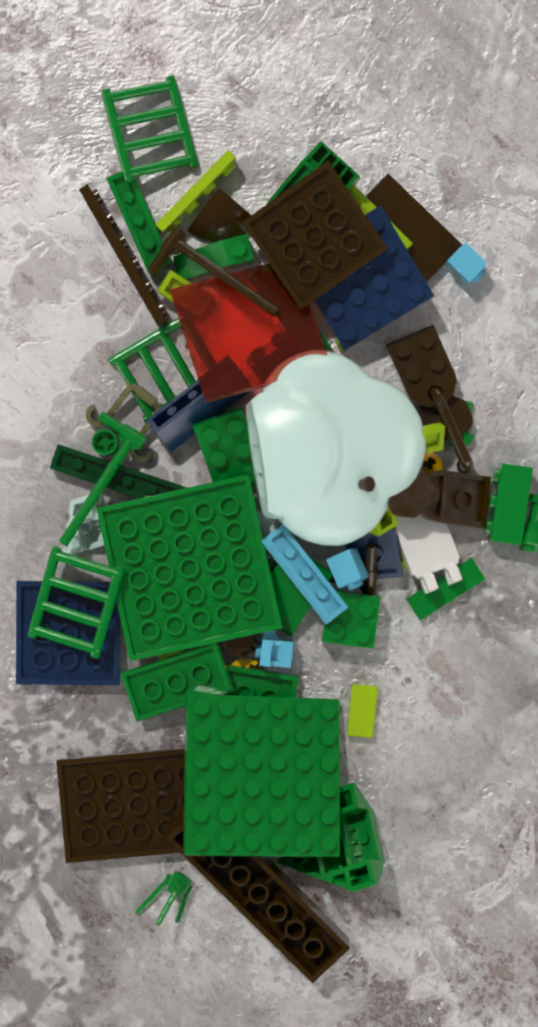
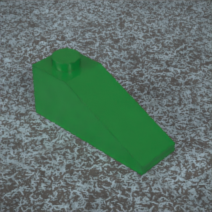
M248 234L224 239L195 249L225 271L254 263ZM184 254L173 256L177 274L186 280L211 274Z

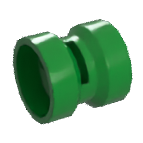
M102 429L93 435L92 447L96 453L110 456L119 448L120 441L114 432Z

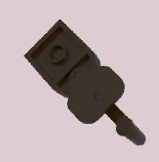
M434 324L386 344V349L408 398L414 404L423 408L420 414L423 426L439 422L445 426L444 441L449 439L458 458L457 469L461 473H467L470 471L473 462L461 434L471 428L473 416L466 401L453 396L456 388V375Z
M420 468L417 477L408 488L389 498L388 508L393 515L398 517L416 518L421 514L428 521L483 529L486 528L491 477L446 470L425 473ZM367 476L358 482V487L360 490L372 492L375 488V480L371 476Z

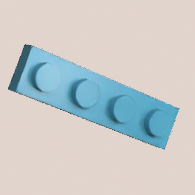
M284 525L261 541L325 624H328L348 608Z

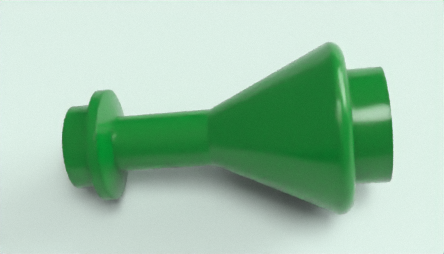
M530 494L528 499L531 502L529 520L525 524L522 545L519 546V550L538 552V495Z

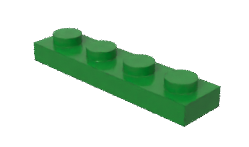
M121 171L106 179L147 269L161 250L160 247L163 241L135 178L134 181L126 183ZM170 257L167 258L160 269L172 264Z

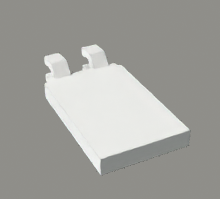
M421 514L416 518L396 516L398 523L396 531L400 551L410 577L415 576L416 579L419 578L425 594L439 588L435 576L432 574L436 571H443L448 585L462 580L459 568L456 565L459 563L460 556L447 524L428 521Z

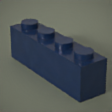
M228 356L148 418L147 422L172 452L195 434L193 424L222 414L227 408L251 391L253 387Z

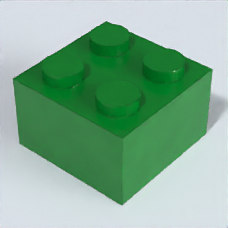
M335 590L348 608L328 624L323 622L321 641L374 649L381 597L379 595H365L363 593Z

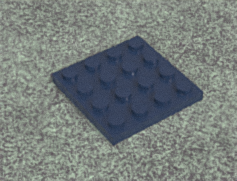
M381 205L367 213L366 216L388 247V250L315 300L344 351L435 297Z
M16 581V685H120L121 620L117 601L115 602L99 659H94L90 656L91 653L39 636L36 638L28 637L29 626L42 581ZM111 581L71 582L107 593ZM52 586L48 597L49 602L99 618L104 606L103 602ZM44 611L40 625L92 643L97 631L96 627Z

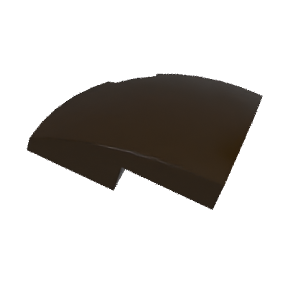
M218 188L187 232L209 242H218V240L249 234L242 222L250 217L251 214Z

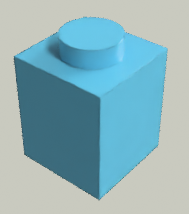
M466 242L445 263L466 285L471 281L476 284L487 273L483 268L488 263Z
M357 548L348 549L326 559L338 588L348 587L349 591L363 585L362 580L369 577Z

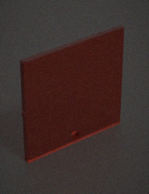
M270 263L231 273V275L279 307L280 310L275 317L217 277L170 289L185 337V348L189 350L205 403L266 387L277 381L282 370L300 357L310 354L328 356L313 316L314 311L310 308V305L302 310L299 308Z

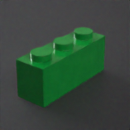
M503 463L499 464L498 468H494L492 483L496 484L495 493L490 494L488 509H492L491 520L487 519L485 535H488L489 541L522 545L533 468Z

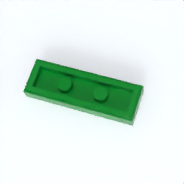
M472 557L457 565L462 580L448 585L443 574L436 579L439 588L435 591L425 594L423 588L406 598L419 620L424 619L485 580Z

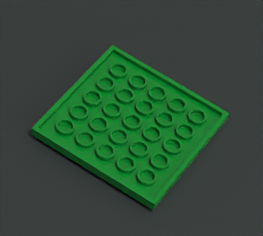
M250 474L96 508L108 564L113 568L115 566H123L125 568L116 601L129 661L283 628L266 547L261 542L264 538Z
M207 694L186 695L184 856L340 857L339 699Z

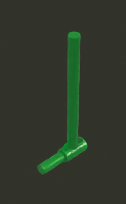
M105 412L100 414L98 421L119 433L118 436L122 445L59 539V542L66 547L130 450L142 449L148 437L127 424H122Z

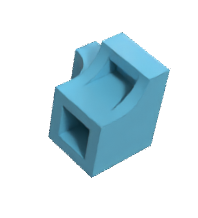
M275 630L263 632L262 643L257 642L255 658H260L259 666L291 668L293 640L279 637Z

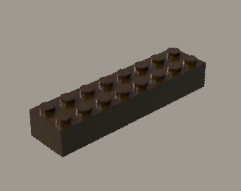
M184 813L167 829L166 839L182 855L184 849ZM184 856L312 983L350 949L348 936L267 856Z

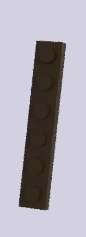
M88 184L80 188V193L157 326L161 327L168 323L165 319V316L168 315L166 308L161 301L156 303L152 296L156 291L148 278L143 281L139 274V271L143 270L135 256L130 258L126 249L130 246L123 234L117 236L113 229V226L117 224L110 211L104 213L100 204L104 201L97 189L91 191Z

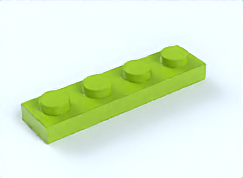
M227 150L155 224L157 229L165 235L168 231L171 232L175 226L179 227L182 223L180 219L186 213L191 215L200 205L198 201L205 194L208 197L218 186L216 182L222 176L227 178L235 170L236 157Z

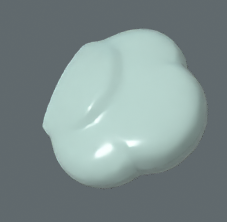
M312 351L288 359L271 373L260 393L246 405L252 464L262 513L272 519H278L289 531L306 541L320 545L340 546L351 543L368 534L383 518L388 507L389 498L408 488L422 467L426 442L422 433L423 423L414 405L398 388L368 376L356 363L342 355L327 351ZM367 476H371L375 480V488L372 492L360 490L358 482Z

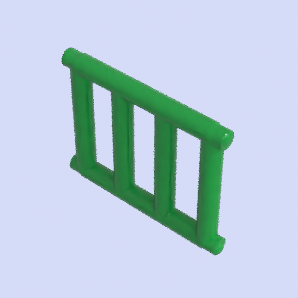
M174 75L166 77V81L112 92L110 89L101 90L105 111L126 183L134 181V177L189 166V168H197L199 166ZM165 91L169 92L172 106L120 117L117 115L114 102ZM172 116L176 118L179 131L127 142L124 141L121 127ZM182 141L185 156L131 167L128 152Z
M189 312L177 317L108 358L109 363L117 367L127 385L136 384L137 381L124 360L138 353L166 400L162 404L163 407L176 396L148 351V346L161 340L187 387L191 386L196 380L169 334L183 327L207 370L210 371L216 366L215 361L192 324L193 318ZM131 391L144 413L142 417L146 424L147 419L156 412V408L153 409L139 398L135 391Z
M53 545L27 636L30 638L39 636L89 652L91 657L99 659L125 568L123 566H115L113 568L62 552V548ZM58 562L110 577L111 582L108 592L106 593L55 577ZM51 586L103 602L104 606L101 617L99 618L49 602L48 597ZM44 611L96 627L97 631L93 643L40 626Z

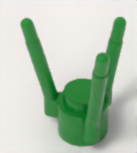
M176 870L172 875L168 873L164 881L137 908L135 913L140 914L168 885L167 891L171 895L161 911L156 925H161L175 898H180L182 895L175 922L179 923L188 895L193 888L190 886L192 879Z

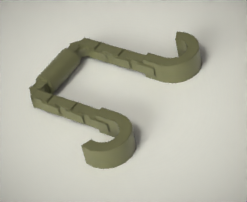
M137 383L128 384L107 414L112 417L131 391H135L136 395L151 407L154 406L156 412L163 406L162 403L157 401L158 399L142 386H137ZM91 405L86 411L88 423L94 427L103 426V423L93 417V412L96 408L94 405ZM146 422V424L140 431V433L143 435H145L151 428L148 422ZM130 450V455L137 461H145L153 454L152 451H147L145 455H140L137 450Z

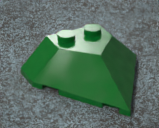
M356 783L340 787V857H280L277 861L278 864L338 885L352 892H358L379 884L385 863L374 812Z

